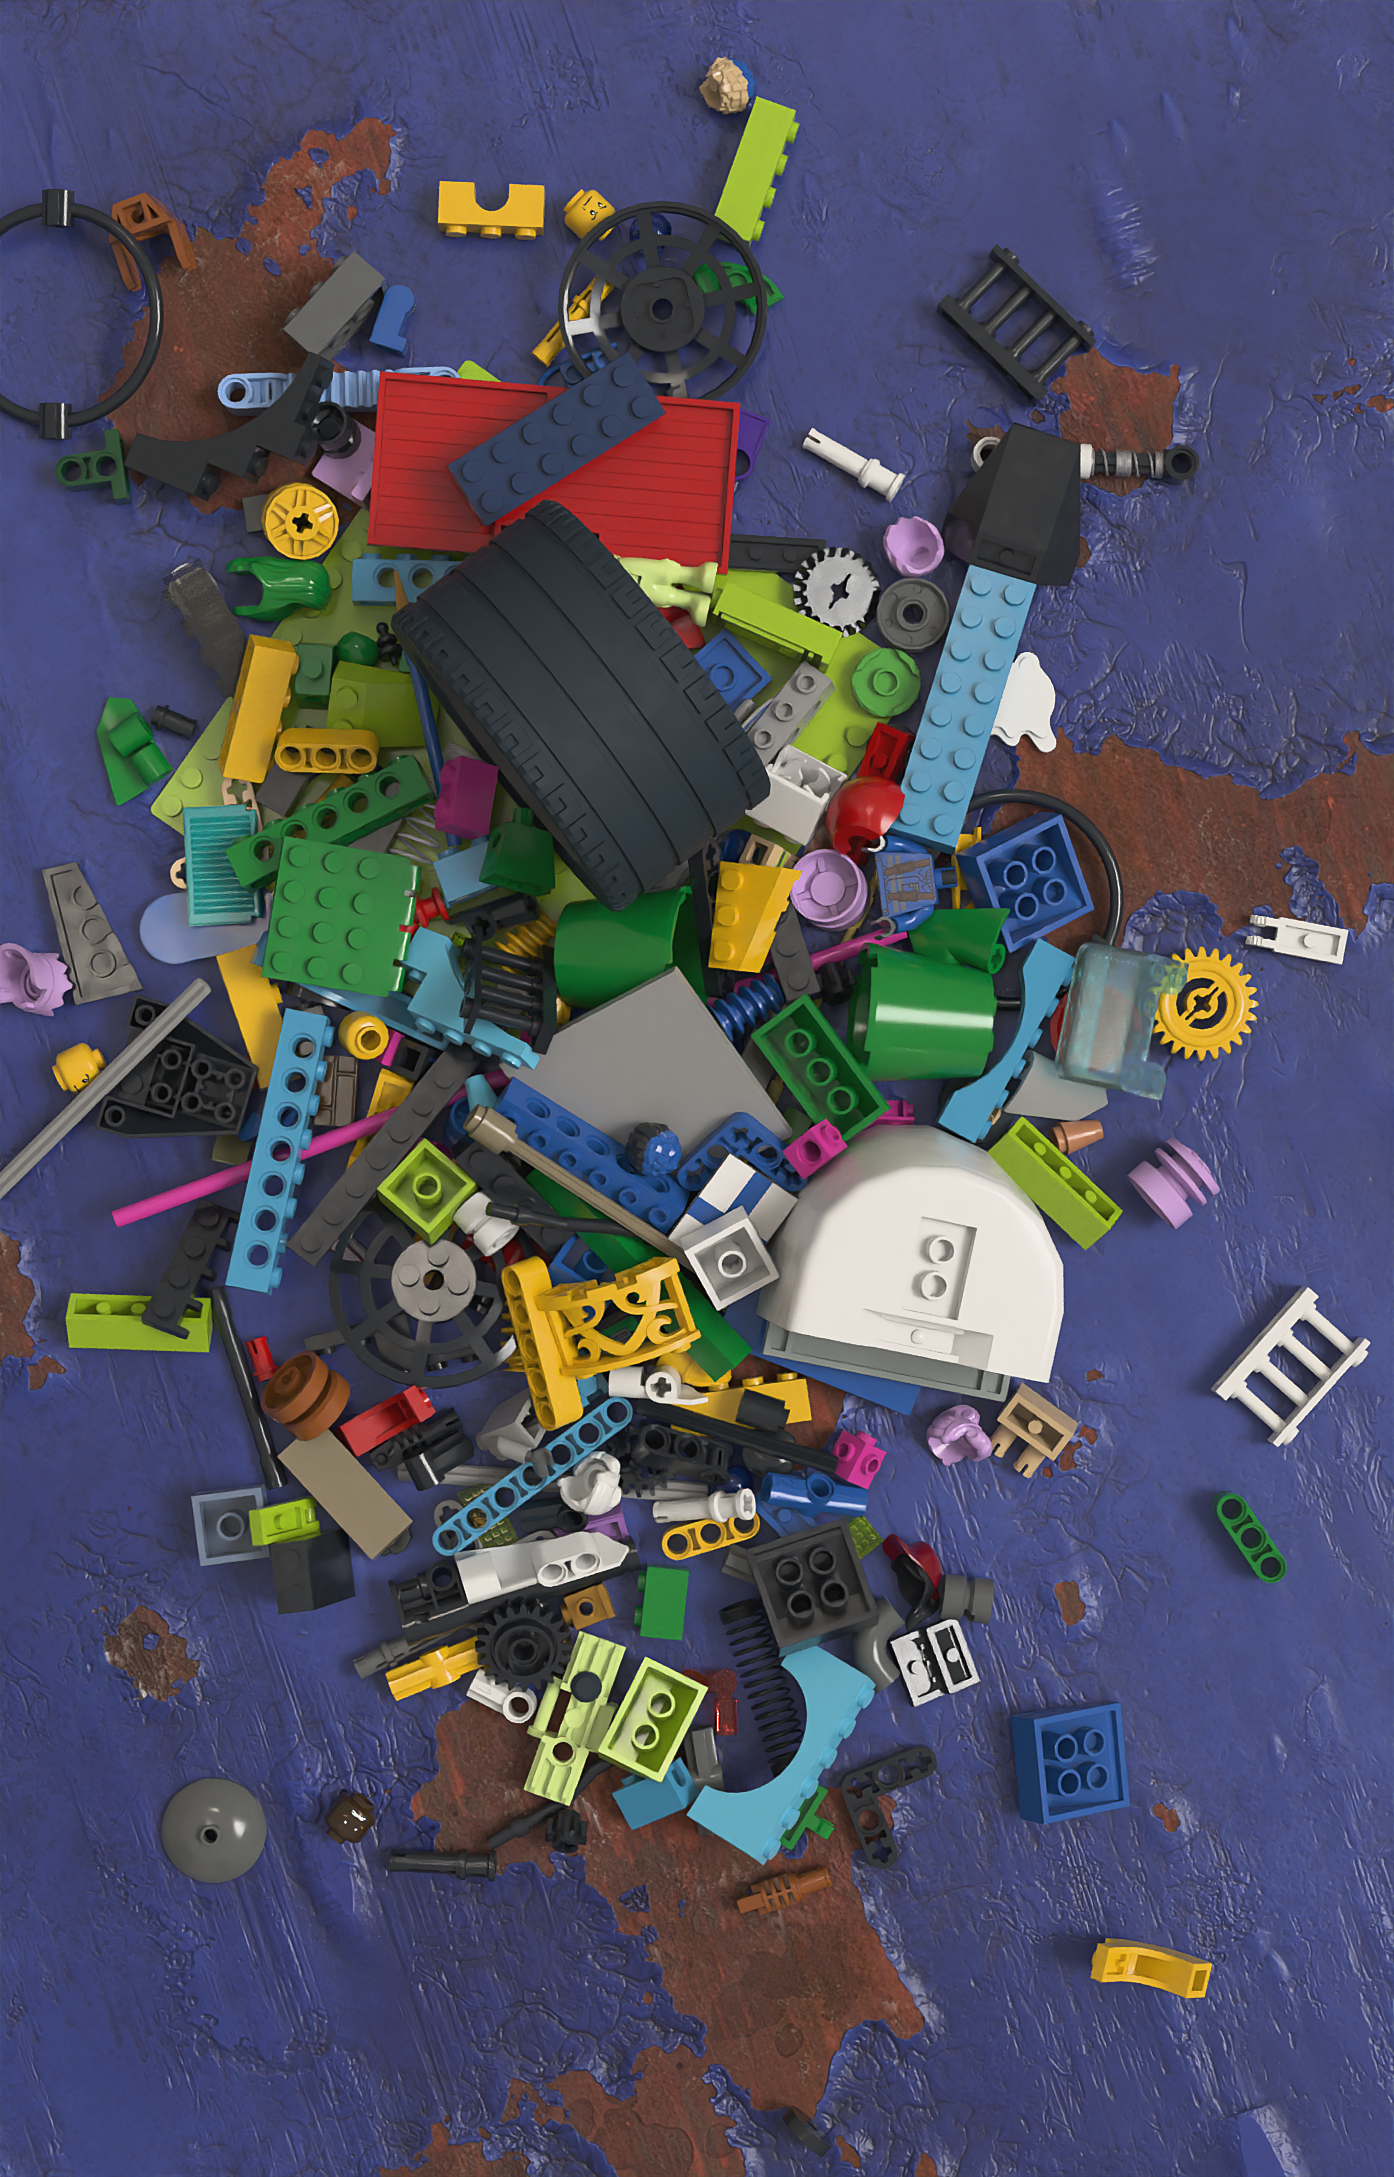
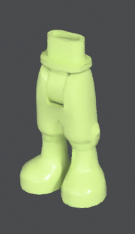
M614 554V557L632 576L657 608L680 607L690 613L694 625L705 628L718 563L705 562L699 567H685L668 558L656 560L620 557ZM682 583L693 586L703 592L676 589L671 584Z

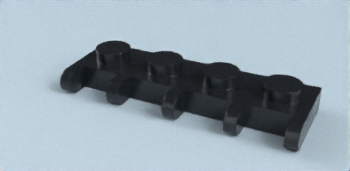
M200 1199L141 1318L143 1324L186 1340L188 1338L189 1330L181 1327L180 1324L188 1309L195 1312L201 1311L203 1304L193 1298L203 1279L210 1282L216 1281L218 1274L208 1268L217 1249L230 1252L233 1244L223 1239L231 1222L239 1224L240 1213Z

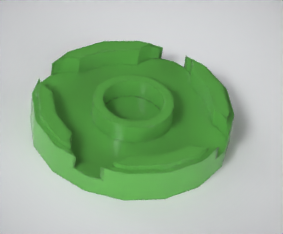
M891 648L875 649L864 655L855 666L851 679L852 692L859 706L869 714L882 718L895 717L907 711L918 698L921 686L920 671L914 660L903 651Z

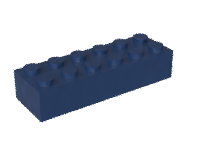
M627 352L445 467L481 525L487 527L663 416L666 412L634 359Z

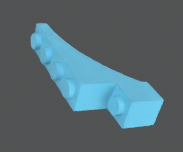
M420 926L410 942L407 961L400 960V963L409 972L408 978L420 985L407 1008L416 1019L415 1025L430 1034H434L435 1030L442 1032L447 1040L461 1046L463 1042L471 1044L472 1049L486 1057H490L492 1053L500 1056L502 1062L515 1069H519L520 1065L534 1070L540 1057L535 1052H532V1048L527 1043L507 1034L492 1022L476 1018L471 1034L463 1033L464 1018L459 1017L460 1006L464 998V978L458 962V956L461 952L448 937Z

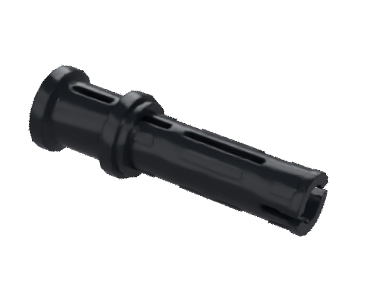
M463 1848L458 1850L457 1853L391 1850L390 1872L441 1873L456 1875V1878H459V1880H466L467 1877L488 1878L490 1882H495L497 1850H491L490 1853L468 1852V1849Z

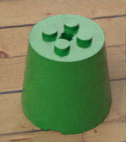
M691 886L652 890L645 893L639 892L637 899L620 912L608 910L596 898L571 901L564 907L559 918L555 936L554 969L559 994L567 1006L593 1010L674 966L678 967L703 1004H708L709 997L704 989Z
M864 942L857 957V964H862L860 976L854 975L857 984L852 986L854 993H852L849 999L846 1047L872 1082L979 1077L984 1070L988 1053L992 1052L994 1043L992 1027L993 1017L996 1014L997 997L994 996L991 974L923 955Z

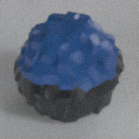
M645 1122L642 1125H637L634 1128V1133H630L625 1147V1155L629 1160V1165L639 1175L648 1176L649 1178L659 1177L677 1169V1162L680 1161L682 1155L678 1136L666 1124Z

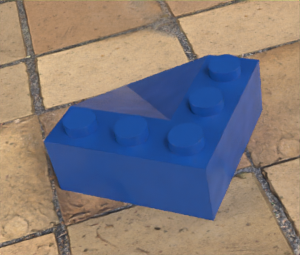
M1040 811L956 854L975 909H1010L996 942L1002 944L1007 953H1011L1094 910L1062 814Z

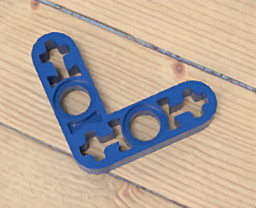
M744 1112L730 1115L681 1161L677 1176L683 1188L690 1191L701 1190L725 1158V1156L716 1158L709 1154L708 1148L717 1145L723 1147L727 1154L730 1152L736 1157L743 1155L787 1191H800L805 1188L809 1179L807 1177L803 1180L800 1175L796 1174L791 1177L787 1175L788 1171L792 1173L796 1171L782 1152L788 1145L757 1119ZM735 1127L737 1129H741L743 1127L747 1128L746 1133L741 1131L737 1134L734 1132ZM761 1146H771L776 1150L777 1154L772 1158H765L758 1153V1148ZM701 1161L704 1163L700 1176L697 1174L688 1175V1171L694 1172L701 1166Z

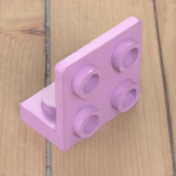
M354 420L361 431V443L358 450L345 459H333L323 454L312 471V475L365 510L370 511L375 432Z

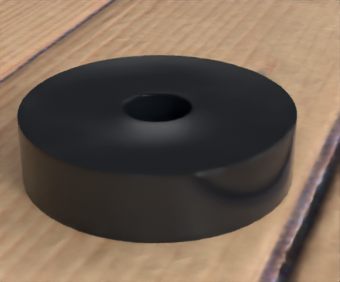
M792 2106L783 2115L782 2118L788 2128L815 2154L823 2157L833 2147L831 2140L825 2132L799 2108Z

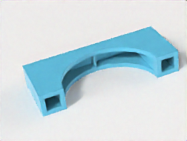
M818 1646L789 1654L781 1664L798 1681L803 1691L807 1708L804 1738L797 1754L788 1767L771 1782L747 1792L727 1793L705 1785L687 1814L694 1822L762 1865L766 1863L767 1859L771 1860L777 1854L781 1846L780 1838L786 1829H791L797 1822L800 1815L798 1809L805 1798L809 1799L815 1793L819 1783L818 1777L824 1768L828 1769L837 1756L836 1748L842 1738L846 1739L852 1733L856 1725L855 1717L861 1708L864 1709L870 1704L875 1693L873 1690L875 1684L868 1676Z

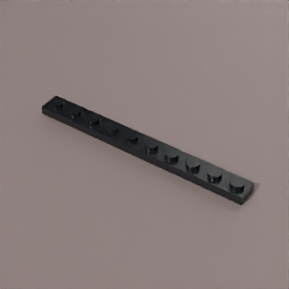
M501 984L496 987L497 989L531 998L523 990ZM487 1000L482 1004L521 1015L523 1010ZM493 1023L494 1025L502 1029L504 1032H507L510 1028L508 1026ZM451 1042L290 1239L286 1247L312 1268H315L375 1195L380 1184L397 1168L486 1056L472 1049L471 1044L463 1042L460 1046Z

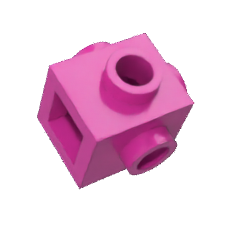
M843 1430L831 1452L832 1455L839 1458L835 1474L868 1490L887 1452L876 1447L877 1439L859 1430L857 1435Z

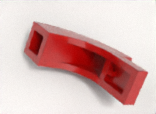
M413 1385L333 1429V1432L343 1446L356 1458L401 1431L423 1422L433 1416L432 1414L436 1411L423 1388H417Z

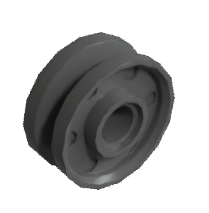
M904 578L893 583L882 594L876 611L877 628L882 639L892 649L903 651L906 654H920L933 648L943 638L949 622V605L944 593L934 583L922 578ZM908 608H916L921 612L922 620L917 624L907 623L904 620L903 612Z

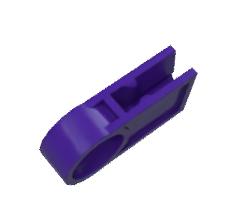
M741 408L737 452L744 454L748 458L749 469L743 475L735 476V483L743 482L751 475L771 421Z

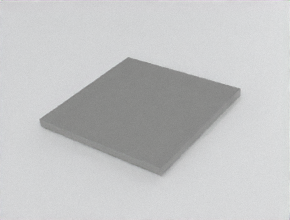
M677 966L664 971L557 1028L546 1055L536 1053L540 1060L534 1070L520 1065L519 1069H515L501 1060L498 1064L509 1080L514 1076L624 1146L628 1142L630 1133H634V1128L637 1125H642L645 1122L666 1124L678 1136L679 1143L681 1144L680 1152H682L680 1161L677 1162L678 1168L669 1173L675 1178L678 1176L681 1161L734 1113L744 1112L750 1114L782 1141L792 1136V1128ZM735 1127L734 1132L737 1134L741 1131L745 1133L747 1132V1128L745 1127L741 1129H737ZM715 1145L708 1148L709 1154L716 1158H722L727 1154L726 1150L721 1146ZM761 1146L758 1148V1153L771 1146ZM743 1155L738 1157L742 1161L746 1160ZM701 1161V1166L694 1172L688 1171V1175L697 1174L700 1176L704 1163Z

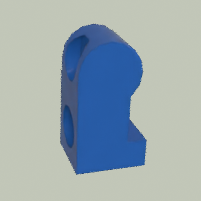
M395 285L386 291L369 340L372 348L405 358L409 344L407 339L402 337L407 319L413 316L416 309L413 293L408 287Z

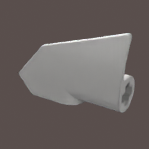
M1027 1050L1022 1056L1026 1063L1017 1077L1022 1082L1002 1111L1020 1115L1078 1121L1108 1104L1105 1083L1064 1063H1057L1033 1050Z

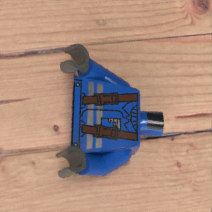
M882 835L872 840L870 848H861V851L864 853L875 852L882 917L871 921L870 925L880 924L883 928V934L875 936V940H882L892 934L914 930L933 914L934 906L939 904L938 889L958 887L955 866L935 869L933 855L927 854L926 848L915 841L901 836Z

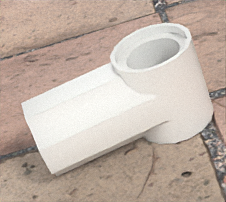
M482 1667L477 1672L466 1694L504 1714L508 1720L514 1723L527 1721L537 1707V1697L532 1690L528 1688L526 1692H523L521 1687L515 1685L510 1691L508 1690L507 1680H504L499 1685H495V1674L485 1676L484 1668ZM514 1697L526 1699L529 1704L528 1711L525 1713L516 1712L511 1704Z

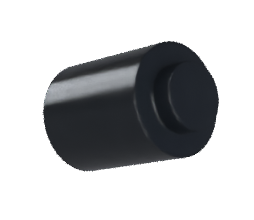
M745 1388L735 1422L776 1434L778 1428L784 1430L790 1409L784 1408V1400Z

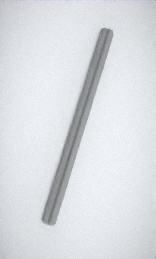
M197 978L0 1172V1199L211 992L210 986L203 979Z
M405 1464L398 1465V1480L412 1481ZM460 1464L447 1472L445 1479L439 1484L478 1486L480 1484L486 1486L487 1484L488 1487H491L515 1468ZM524 1470V1479L529 1484L536 1485L542 1481L543 1477L537 1476L534 1470ZM562 1473L540 1491L560 1493L561 1487L557 1485L558 1479L567 1476L574 1477L573 1473ZM666 1480L668 1486L666 1489L657 1485L655 1486L654 1496H651L647 1489L643 1490L641 1498L638 1499L671 1501L708 1497V1484ZM623 1484L619 1485L622 1492L621 1497L637 1498L635 1489H631L625 1495L622 1490Z

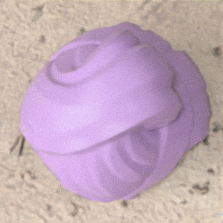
M957 1405L942 1412L927 1429L929 1449L935 1456L943 1459L944 1466H950L951 1463H956L965 1456L973 1462L981 1461L991 1456L993 1446L989 1437L978 1426L980 1422L978 1411L968 1405Z

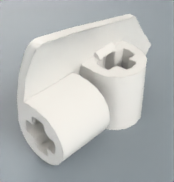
M669 1365L658 1366L650 1375L644 1374V1367L636 1366L611 1370L609 1374V1396L646 1398L658 1403L682 1405L708 1402L707 1396L697 1392L689 1385L681 1384L680 1374Z

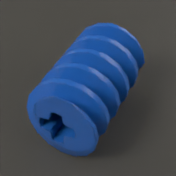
M765 973L762 976V982L758 979L750 982V989L744 985L738 988V995L733 992L727 993L726 1002L722 999L714 1000V1009L709 1005L705 1006L729 1041L732 1042V1030L735 1029L741 1036H744L745 1023L752 1029H757L756 1017L759 1016L767 1023L769 1021L768 1011L772 1010L776 1015L781 1012L780 1004L785 1003V1000L775 979L769 973Z

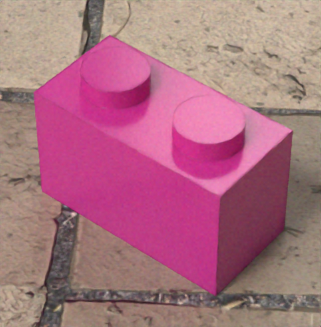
M464 756L446 761L440 772V783L442 784L440 798L434 808V816L436 818L435 830L470 840L488 835L499 767Z

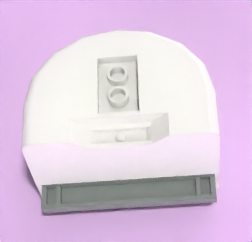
M876 1125L861 1131L846 1142L848 1146L846 1149L809 1176L808 1184L800 1191H790L791 1194L798 1198V1201L772 1235L769 1255L778 1270L780 1278L761 1288L756 1312L757 1315L767 1320L760 1353L1006 1402L1011 1376L1049 1383L1064 1313L1063 1263L1043 1218L1033 1201L987 1151L930 1125Z

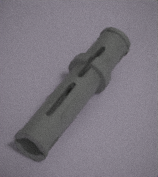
M456 1631L412 1646H408L405 1634L389 1642L384 1640L380 1642L379 1647L354 1658V1666L363 1680L388 1666L391 1668L397 1666L398 1661L443 1638L455 1634Z

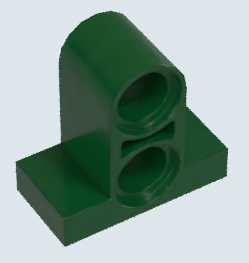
M118 428L104 430L106 450L71 454L62 457L57 462L55 474L66 489L72 492H81L112 487L113 498L118 505L132 503L128 469L124 466L126 455L123 435ZM106 461H114L116 463V470L110 476L100 475V467ZM72 466L81 467V475L77 480H66L65 473L68 468Z

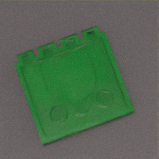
M283 836L260 977L388 997L389 991L402 992L406 968L393 966L394 959L407 961L411 933L399 931V924L413 926L417 898L404 896L405 890L418 891L422 867L409 865L410 857Z

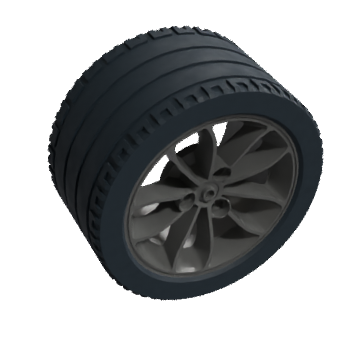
M542 500L525 513V519L519 518L490 540L489 547L482 546L452 570L453 574L451 576L448 574L443 576L417 596V602L414 604L409 602L392 616L391 627L396 638L459 730L482 760L487 764L499 767L497 780L519 808H529L534 811V827L551 833L553 837V850L593 896L610 911H622L637 899L639 892L645 893L670 874L675 864L679 866L705 847L709 843L710 837L716 838L741 819L745 815L746 809L752 810L770 795L771 783L762 760L736 716L696 658L658 608L612 553L573 513L556 501Z

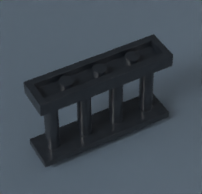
M996 244L989 255V258L995 264L961 299L957 297L954 300L948 294L938 304L936 312L1020 394L1036 407L1048 392L1044 387L1046 385L1045 380L1079 346L1089 353L1097 341L1093 338L1095 335L1093 330L1085 322L1080 320L1077 323L1018 265L1020 261L1008 248L1002 250ZM1006 273L1020 288L986 323L982 321L979 324L969 315L972 312L970 308ZM1030 297L1045 312L1011 347L1006 346L1003 348L994 339L997 336L995 332ZM1055 321L1070 336L1036 371L1031 370L1028 372L1019 363L1021 361L1020 356Z
M475 926L472 937L464 939L460 954L461 958H465L464 998L459 1010V1017L464 1018L463 1033L471 1034L476 1018L526 1031L527 1035L532 1037V1052L546 1055L557 1028V983L554 969V947L543 944L538 957L532 956L530 959L482 945L483 927ZM482 960L525 971L527 976L532 978L482 965ZM482 979L526 991L527 995L531 996V998L482 985ZM481 999L527 1011V1015L532 1018L482 1005Z

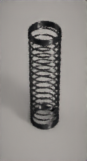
M751 1598L721 1609L718 1614L723 1625L747 1617L762 1616L746 1626L727 1631L725 1634L727 1636L745 1629L766 1626L751 1636L730 1642L729 1646H735L755 1638L769 1637L754 1647L733 1653L732 1656L737 1657L761 1648H773L759 1657L738 1663L736 1665L738 1668L759 1660L777 1658L762 1668L740 1675V1678H746L764 1670L780 1669L767 1678L745 1684L743 1686L744 1689L767 1681L784 1679L781 1683L770 1689L747 1696V1699L750 1700L772 1691L787 1690V1692L775 1699L755 1704L750 1708L751 1710H756L775 1702L791 1701L780 1709L760 1714L754 1718L755 1721H759L780 1712L794 1711L792 1715L783 1720L763 1725L757 1729L760 1732L783 1723L798 1722L788 1730L777 1732L761 1739V1742H767L788 1733L801 1732V1735L791 1741L766 1748L764 1752L770 1753L791 1744L802 1743L803 1740L799 1739L804 1736L805 1731L796 1729L801 1724V1720L793 1718L798 1713V1710L789 1708L794 1703V1699L785 1697L790 1693L791 1689L789 1687H781L786 1683L787 1678L778 1676L784 1669L782 1666L775 1665L780 1660L778 1655H770L776 1650L775 1645L767 1644L772 1640L771 1634H762L767 1631L768 1625L767 1623H759L765 1618L764 1613L757 1612L762 1609L760 1599ZM798 1750L769 1759L768 1763H775L770 1768L773 1777L776 1778L788 1767Z

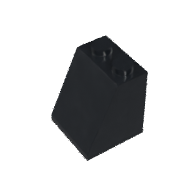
M342 1527L322 1529L318 1532L270 1544L278 1615L313 1611L356 1596L349 1535Z

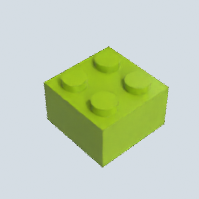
M426 1138L415 1147L377 1188L379 1200L430 1245L454 1222L453 1217L457 1210L479 1192L477 1182Z

